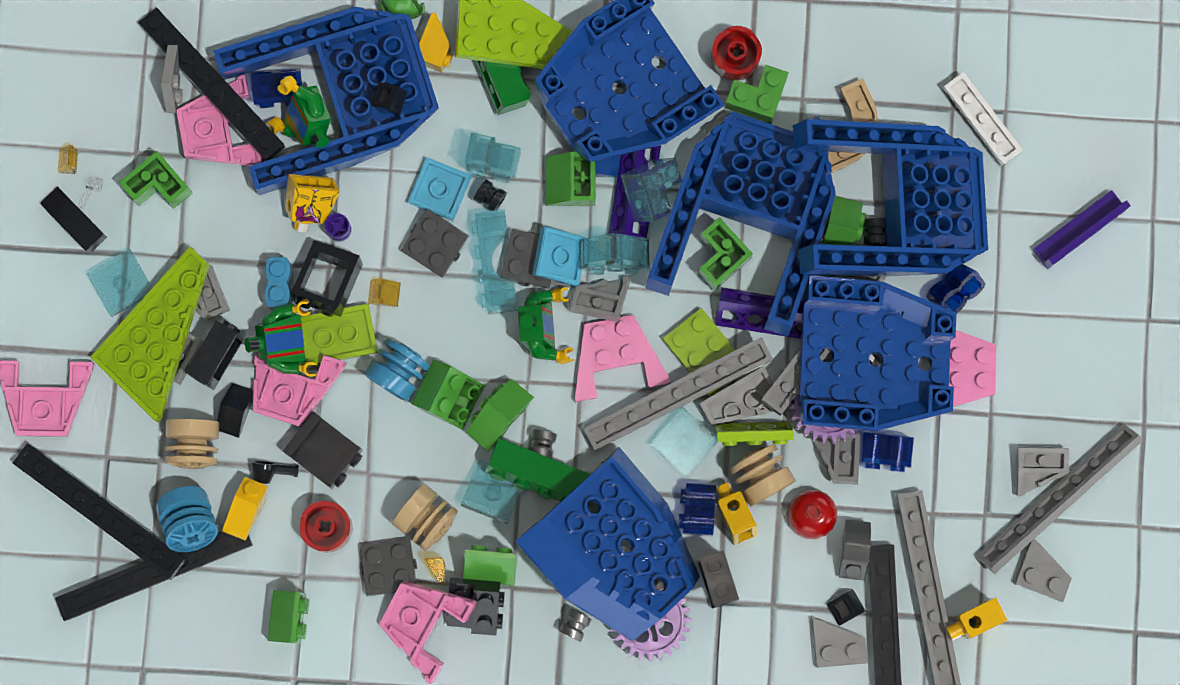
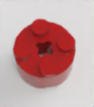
M743 26L727 28L716 36L713 43L711 61L715 72L723 78L732 81L748 79L758 68L762 55V46L755 33L749 28ZM734 50H739L738 57L733 56Z
M319 501L311 504L304 510L300 519L302 539L308 546L319 552L330 553L341 549L347 544L353 531L352 521L348 512L337 503L331 501ZM323 521L327 523H332L329 526L331 529L329 532H321V529L323 528L321 523Z

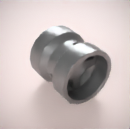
M533 429V444L529 447V450L552 459L554 453L552 445L556 442L557 434Z
M569 609L566 615L567 623L561 625L559 632L581 642L584 637L582 630L589 626L592 619L573 609Z

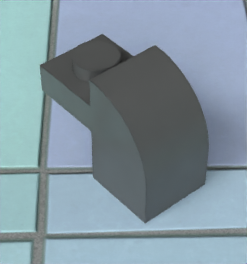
M845 521L839 578L864 581L870 555L871 522Z

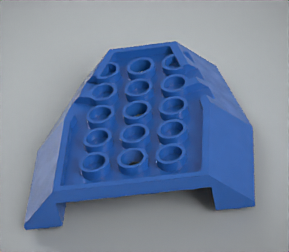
M613 0L583 19L534 80L543 106L570 147L589 162L664 145L725 106L711 85L707 88L703 86L651 10L655 4L653 0ZM660 58L664 62V68L656 69L652 65V59ZM614 83L622 84L625 92L623 94H616L612 89V85ZM573 109H582L585 113V118L582 120L576 119L572 114Z
M809 275L802 306L798 407L802 425L879 431L953 412L954 387L949 386L950 343L956 337L957 313L885 282ZM821 350L830 351L832 354L831 362L826 363L820 359ZM870 354H877L881 358L880 366L875 367L870 364ZM920 358H926L929 361L930 368L928 371L919 368L918 360Z
M620 447L602 461L601 465L549 513L532 525L515 541L565 600L631 641H634L662 619L694 588L700 578L668 503ZM588 501H592L597 505L598 511L596 514L589 512L587 508ZM622 540L630 543L631 550L629 553L621 549L620 543ZM655 578L663 582L664 589L662 592L655 589Z

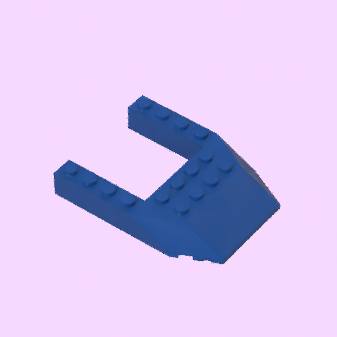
M352 7L213 50L219 72L224 80L314 52H318L344 137L329 141L323 148L313 146L249 166L255 189L259 195L287 187L289 174L320 177L355 166L397 148L439 109L410 15L392 14L387 11H373L361 7ZM378 82L397 85L407 91L400 114H394L371 106Z
M736 112L730 113L706 138L694 146L645 288L669 296L699 209L793 240L764 329L788 337L809 274H800L799 249L812 244H820L836 196L831 175V164L828 159L829 153L827 151L794 150L793 131Z
M806 119L794 124V150L882 154L887 247L812 244L799 249L800 274L886 277L946 274L975 256L989 250L983 152L975 147H969L960 138H954L945 133L946 130L940 126Z

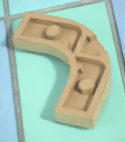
M860 79L840 89L850 111L852 121L878 123L876 106L864 79ZM828 152L832 173L855 163L865 153Z

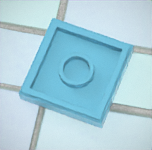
M426 157L407 203L425 211L430 209L440 217L454 221L472 175Z
M546 226L541 227L532 275L574 287L579 286L588 238Z

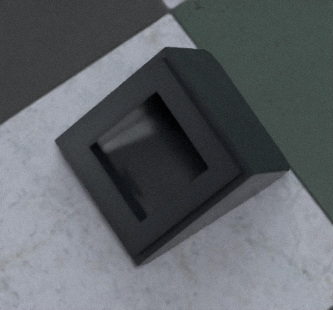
M378 82L371 106L394 114H400L407 91L397 85Z
M853 589L827 603L839 626L865 612L862 603Z

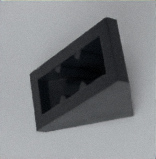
M234 383L231 384L219 407L217 422H219L220 432L240 438L253 402L254 390Z

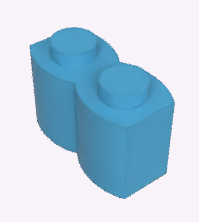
M269 257L265 267L268 280L265 289V300L267 306L272 310L274 307L293 303L292 290L290 288L293 280V267L287 257Z

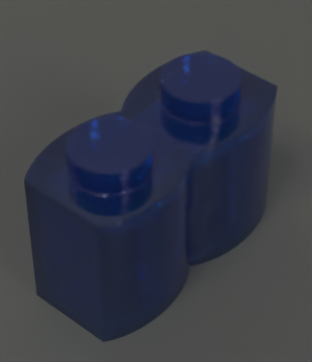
M961 264L948 272L944 280L934 284L926 297L930 302L958 313L965 306L967 300L973 299L983 290L986 283L976 270Z
M864 432L862 434L860 463L865 464V469L880 470V466H889L892 472L905 473V468H911L914 437Z
M686 483V488L680 490V504H684V514H679L678 529H683L682 535L713 537L717 485Z

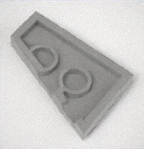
M761 366L698 404L710 425L774 412L760 401L772 386L773 381L765 367Z

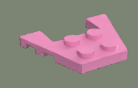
M246 75L237 77V80L229 84L242 99L250 98ZM204 95L176 110L186 159L252 166L262 162L260 155L249 144L233 147L228 121Z
M634 315L620 317L619 322L603 320L584 324L575 402L598 398L593 377L594 372L644 363L649 388L671 384L668 374Z
M957 330L956 337L950 343L949 386L954 387L953 407L995 395L996 344Z
M256 351V356H254L256 376L253 391V412L301 427L339 377L347 363L323 355L316 379L313 380L298 374H283L268 367L266 361L259 360L258 351Z
M0 360V383L5 393L15 435L68 437L93 372L94 363L70 362L68 388L19 387L20 362Z
M403 581L400 583L379 625L399 649L402 648L411 658L410 662L415 668L418 667L425 675L424 679L429 684H432L444 663L423 650V647L444 610L465 623L473 612L477 601Z

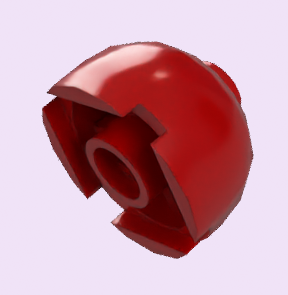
M808 489L800 492L791 500L787 519L797 535L805 539L816 540L826 536L833 530L837 522L838 510L835 502L828 494L820 490Z

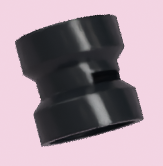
M486 179L477 190L473 200L479 204H485L488 210L495 213L503 203L507 192L501 188L493 187V183Z
M885 218L865 219L863 229L867 232L864 237V246L887 245L886 231H884L886 229Z

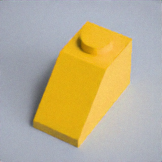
M432 12L419 46L426 67L443 73L445 67L449 68L454 54L451 53L449 41L437 14Z
M244 477L234 496L222 531L246 541L266 501L268 486Z

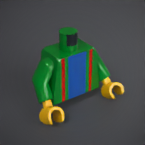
M286 76L277 87L278 91L284 95H287L291 90L293 91L284 120L286 126L279 117H274L267 122L268 125H271L269 128L275 134L279 131L283 132L284 136L298 140L301 145L315 144L317 148L325 147L329 143L326 133L331 117L316 85L309 87L298 86L292 76Z
M567 287L554 288L552 291L532 292L527 296L524 306L518 307L520 342L529 350L531 356L536 359L551 361L556 359L559 364L574 361V359H569L566 354L573 352L571 347L558 351L555 349L551 302L569 301V298L564 299L562 297L563 290H568Z
M303 299L298 305L288 304L274 307L262 318V323L255 325L256 336L245 338L246 351L248 353L258 351L259 360L266 361L268 367L283 374H301L304 372L309 377L317 375V373L311 374L308 372V366L310 364L318 365L316 362L311 361L302 365V362H306L301 316L309 315L312 310L303 311L301 305L307 304L310 301Z

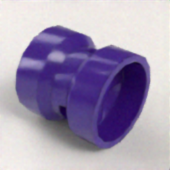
M335 213L330 215L325 222L326 232L332 240L342 242L350 237L352 227L346 216Z

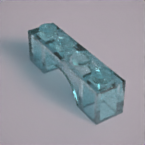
M505 210L475 213L476 220L471 221L473 236L478 235L479 245H474L476 260L481 259L482 269H478L479 284H484L485 293L481 294L482 309L487 308L488 314L518 311L515 284L501 278L492 266V257L495 249L501 242L509 238Z

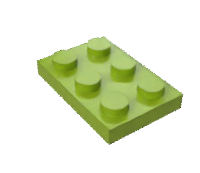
M369 304L344 308L341 317L336 315L329 317L322 313L301 317L306 362H303L304 365L311 361L320 365L323 355L338 360H346L378 353Z
M702 308L663 338V341L689 373L735 351V348ZM721 386V387L717 388L716 390H714V391L708 393L707 396L710 397L711 395H713L715 392H717V391H718L720 388H722L723 386Z
M789 421L715 424L717 442H722L723 446H735L737 442L747 441L748 445H761L762 441H772L773 444L781 445L787 444L788 440H794V430Z

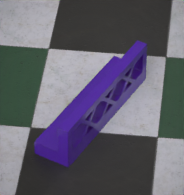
M661 145L649 148L652 149L651 159L648 162L645 158V149L621 155L608 236L615 238L627 237L640 242H646ZM645 171L648 178L647 184L643 186L641 175ZM640 196L644 201L643 208L641 210L637 205V200ZM636 220H638L640 225L639 234L633 233V226Z
M1111 190L1035 247L1033 251L1045 267L1049 269L1125 212L1131 205L1127 200L1122 203Z
M721 287L716 326L784 336L764 329L775 296ZM804 300L800 301L788 337L801 339V331L796 325L802 322ZM723 310L734 311L737 317L732 320L722 318ZM752 314L759 315L762 321L757 324L750 323L747 317Z

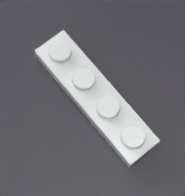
M964 72L943 87L944 91L1001 166L1023 151Z

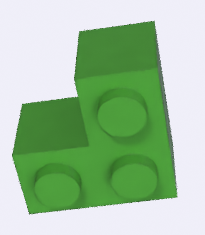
M765 64L758 87L734 80L725 109L772 124L789 72Z
M158 151L154 152L119 181L120 185L139 206L157 191L163 195L173 208H176L193 194Z
M835 196L822 245L854 246L855 241L860 242L866 213H862L863 202Z
M720 217L701 233L700 239L715 255L699 268L698 273L715 291L753 256V253Z
M510 379L505 385L500 383L491 393L492 397L488 394L479 405L482 410H477L468 421L471 423V426L466 433L487 451H490L495 446L498 438L502 439L511 424L526 410L534 398L513 379Z

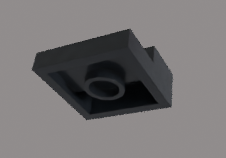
M450 577L449 593L475 600L477 604L465 623L448 613L447 626L471 628V634L496 636L497 629H502L503 614L499 613V607H504L505 592H500L501 582Z

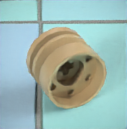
M201 419L166 420V437L177 440V445L165 447L166 452L176 453V456H166L165 464L183 469H204L209 466L218 465L217 458L207 457V454L218 453V448L207 446V441L219 439V422Z
M775 444L760 447L740 458L729 469L732 475L743 470L744 475L736 479L737 484L749 481L751 484L742 492L750 507L796 482L789 467L776 469L775 465L782 460V455L770 459L769 455L778 450Z
M423 484L412 495L392 522V525L403 534H407L415 528L417 532L412 540L414 543H417L425 536L426 538L420 546L424 551H427L432 545L442 539L452 526L453 520L458 513V510L454 507L446 514L443 513L449 504L446 500L435 507L433 504L438 494L426 484Z

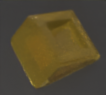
M67 145L59 150V173H77L78 150L73 145Z
M379 278L372 279L370 281L368 304L398 307L401 282Z
M424 558L439 584H444L445 560L443 558Z

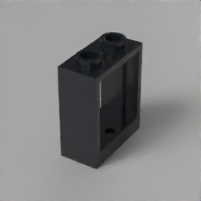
M314 240L291 292L296 304L298 305L301 300L307 299L310 302L302 304V308L310 309L312 307L318 309L323 315L341 317L363 265L360 255ZM317 259L347 269L334 301L304 291Z
M226 320L223 323L215 321L185 373L208 388L215 390L244 340L239 334L241 331L237 329L238 327Z

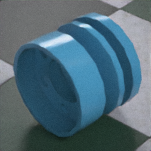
M386 338L383 344L392 350L391 353L379 349L378 353L385 359V362L382 364L372 360L363 374L394 396L408 402L416 390L414 385L408 380L410 377L422 380L424 377L415 369L418 367L428 372L430 365L421 358V355L408 346Z
M197 486L179 487L164 494L157 502V515L162 525L166 545L171 550L176 552L196 551L214 541L218 534V527L215 517L211 512L208 495L204 489Z

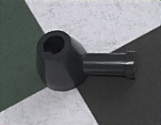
M252 461L251 463L254 481L262 484H270L274 474L298 477L299 465H281L267 461Z

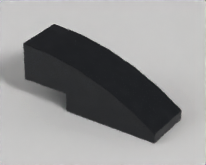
M58 186L40 202L45 210L88 254L92 253L107 238Z

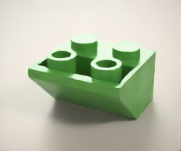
M577 152L547 156L546 206H596L595 161L589 162Z
M433 360L411 405L463 430L485 385L450 365Z
M471 545V550L465 549L464 579L501 582V585L515 586L517 555L513 554V550L510 548L497 547L496 552L487 551L486 546Z
M273 590L268 641L301 644V639L306 638L307 624H303L304 614H308L309 599L306 598L305 593Z

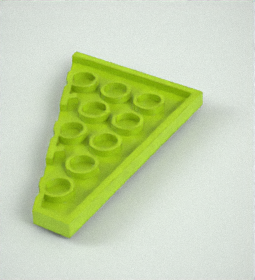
M458 0L455 58L544 69L573 31L524 0Z
M189 247L90 357L158 423L164 414L210 266L192 247Z

